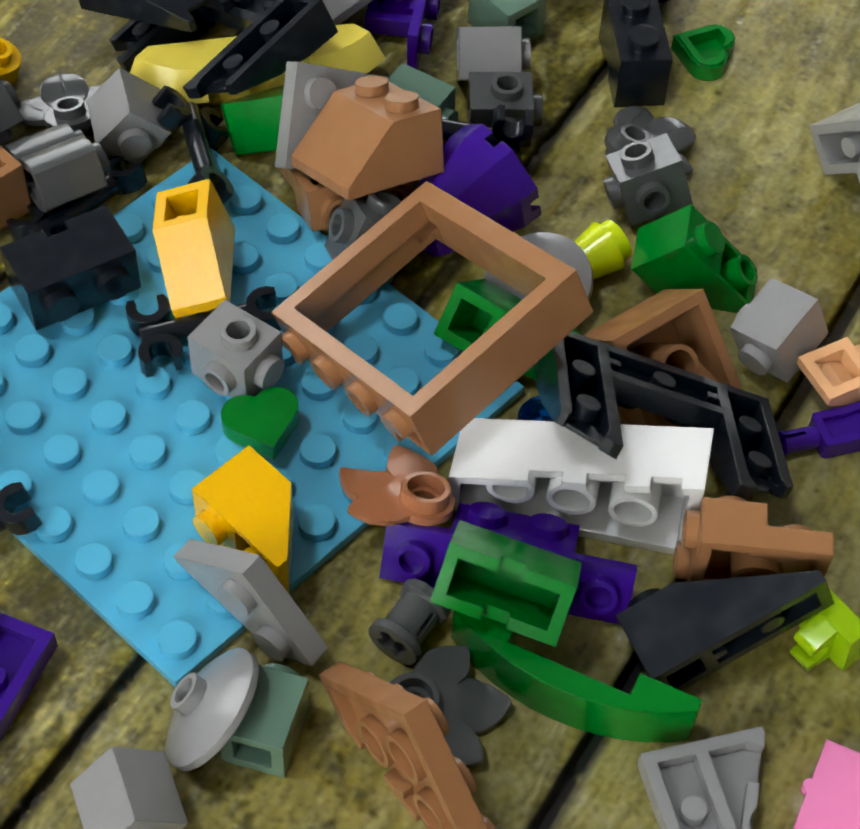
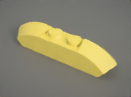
M352 23L335 25L338 33L301 62L368 73L380 65L386 58L370 31ZM237 36L147 46L135 57L130 70L131 74L159 89H162L163 86H169L177 90L188 102L197 104L198 108L220 106L221 103L284 85L285 81L284 72L273 79L236 95L224 92L207 94L202 98H189L183 86Z

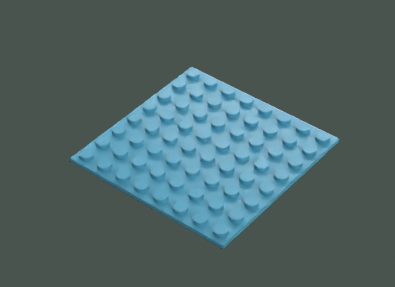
M211 148L217 170L229 179L234 188L233 196L224 204L235 226L230 303L235 306L245 304L247 297L253 290L259 287L270 286L275 288L276 305L279 306L332 261L324 246L328 237L319 230L313 232L300 215ZM192 161L113 215L136 250L141 288L129 292L119 299L107 301L80 312L68 320L56 322L37 331L12 288L9 286L0 292V491L11 483L21 482L30 494L31 500L19 505L13 514L33 507L42 522L37 530L29 534L13 535L175 688L187 674L198 672L247 630L238 619L173 557L190 538L205 542L193 524L195 509L192 488L245 449V447L229 440L222 430L221 410L223 405L233 397L218 395L201 378L192 374L188 340L181 341L185 361L182 370L176 371L173 359L169 356L161 355L152 360L153 376L146 377L141 371L138 348L141 343L140 336L130 330L126 314L127 301L134 300L137 311L140 314L151 315L158 311L157 295L164 294L168 298L152 231L157 192L187 185L189 180L195 175ZM388 283L380 286L327 332L411 395L416 394L463 352L434 335L439 321ZM273 307V308H270V309H264V310H261V311H265V312L273 311L276 307ZM171 311V317H172V319H176L175 316H174V314H173L172 311ZM282 346L285 366L279 381L274 387L285 388L294 393L298 399L299 421L274 460L262 454L260 455L292 484L294 518L290 575L291 592L370 525L348 514V506L353 501L345 495L339 479L341 467L368 471H386L389 454L395 445H400L422 455L438 467L455 452L460 431L433 456L408 437L399 442L386 429L378 414L374 412L370 417L365 416L350 401L344 388L339 386L335 390L330 389L314 372L310 362L306 360L303 364H298L291 352ZM515 381L475 418L494 419L524 394V386Z

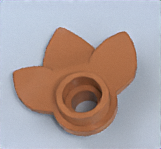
M395 445L392 448L388 457L386 471L340 468L339 479L345 495L353 501L348 506L347 512L362 522L379 526H392L405 522L420 526H435L446 522L453 514L455 498L451 492L449 482L438 474V468L435 464L408 448L400 445Z

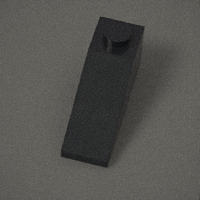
M820 570L671 583L662 589L653 588L638 594L629 602L627 609L615 616L649 677L676 689L683 690L835 603L826 579Z

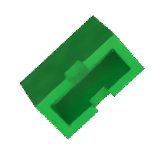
M459 520L430 602L480 620L481 616L506 624L505 629L556 647L578 587L582 563Z

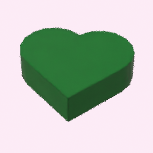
M707 25L673 35L671 49L694 78L702 81H715L725 73L727 61L733 53L735 36L730 29L722 25Z
M281 387L267 388L256 397L250 395L235 396L229 399L221 410L223 433L232 442L245 448L250 445L257 453L274 460L298 424V399L294 393Z

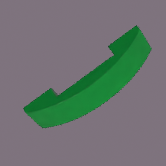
M453 611L451 638L456 645L468 647L470 662L494 685L530 709L573 728L620 740L676 742L689 739L702 699L641 673L631 694H628L515 645L517 633L505 629L506 624L481 616L480 620Z

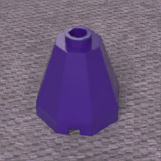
M484 124L465 125L452 135L443 147L444 172L423 178L418 187L425 181H428L512 232L526 227L542 214L539 205H531L533 201L539 198L536 185L514 151L502 141L493 147L485 140L486 137L493 133ZM435 239L419 254L427 251L431 256L440 257L455 251Z

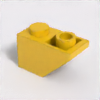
M206 179L157 192L152 231L171 311L175 318L209 312L216 309L224 300L230 302L235 226L211 180Z
M248 445L192 488L195 509L193 524L199 535L207 543L260 555L286 591L290 593L294 518L292 484Z

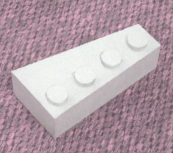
M474 418L460 431L449 473L448 482L455 498L454 512L457 511L459 503L471 505L476 502H490L501 506L507 512L528 516L539 513L553 514L561 517L567 523L580 525L578 533L580 537L674 555L676 542H682L685 510H699L705 491L714 428L620 424L624 446L617 459H614L600 451L596 445L568 428L560 426L555 421Z

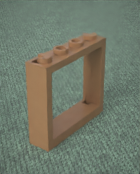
M425 181L271 313L283 331L281 335L282 346L291 352L298 364H303L306 360L310 362L312 369L323 383L332 390L339 386L344 388L350 401L361 413L367 417H370L374 412L378 414L386 429L396 440L401 442L408 437L433 456L591 315L593 309L576 269L432 183ZM436 239L526 297L416 394L411 395L327 332Z

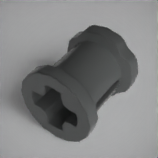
M418 579L406 580L399 592L400 599L385 618H377L369 627V636L378 649L391 659L404 665H413L419 659L422 651L420 645L435 625H443L451 613L450 609L430 602L434 589Z

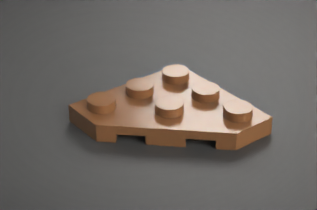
M342 661L318 674L345 730L360 750L366 747L382 767L388 768L390 766L392 769L384 774V781L415 821L422 819L428 829H496L493 823L479 812L472 797L478 791L477 784L466 765L459 758L453 756L444 737L450 732L448 722L432 699L429 697H419L406 691L397 683L393 685L377 678L370 671L364 672Z

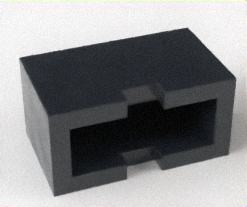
M604 0L599 41L604 64L608 65V82L614 107L664 105L672 56L658 0Z
M107 205L64 221L66 230L47 237L45 232L41 230L0 246L9 285L36 331L56 322L68 320L80 312L107 301L119 299L127 293L141 288L136 250Z

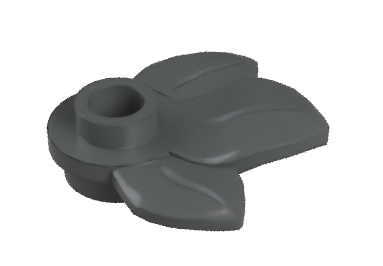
M59 73L50 76L40 85L41 95L20 100L21 108L18 110L24 118L21 122L29 126H46L47 128L66 123L73 131L80 129L87 138L93 134L86 101L102 85L88 87L84 78L78 74Z
M629 106L621 109L615 115L614 126L607 131L604 139L606 146L605 155L621 150L629 143L646 141L667 133L683 161L686 176L692 174L693 168L682 155L683 152L693 145L696 139V134L690 126L672 117L655 119L650 111L642 106Z
M437 647L421 656L413 672L404 673L390 683L393 685L397 683L406 691L419 697H429L437 704L449 725L450 732L444 737L453 756L459 758L467 768L481 764L483 761L482 745L477 735H482L496 727L510 710L512 702L507 695L495 687L468 677L470 670V652L468 647Z

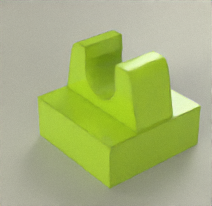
M831 589L830 592L835 604L800 623L799 627L801 629L796 632L793 638L798 644L790 649V654L807 671L830 658L843 672L860 659V618Z

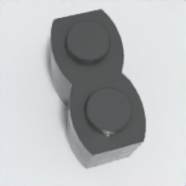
M66 123L58 124L2 146L22 164L29 198L31 197L36 206L43 212H48L108 187L105 174L110 173V165L102 146L98 142L91 143L80 129L73 131Z

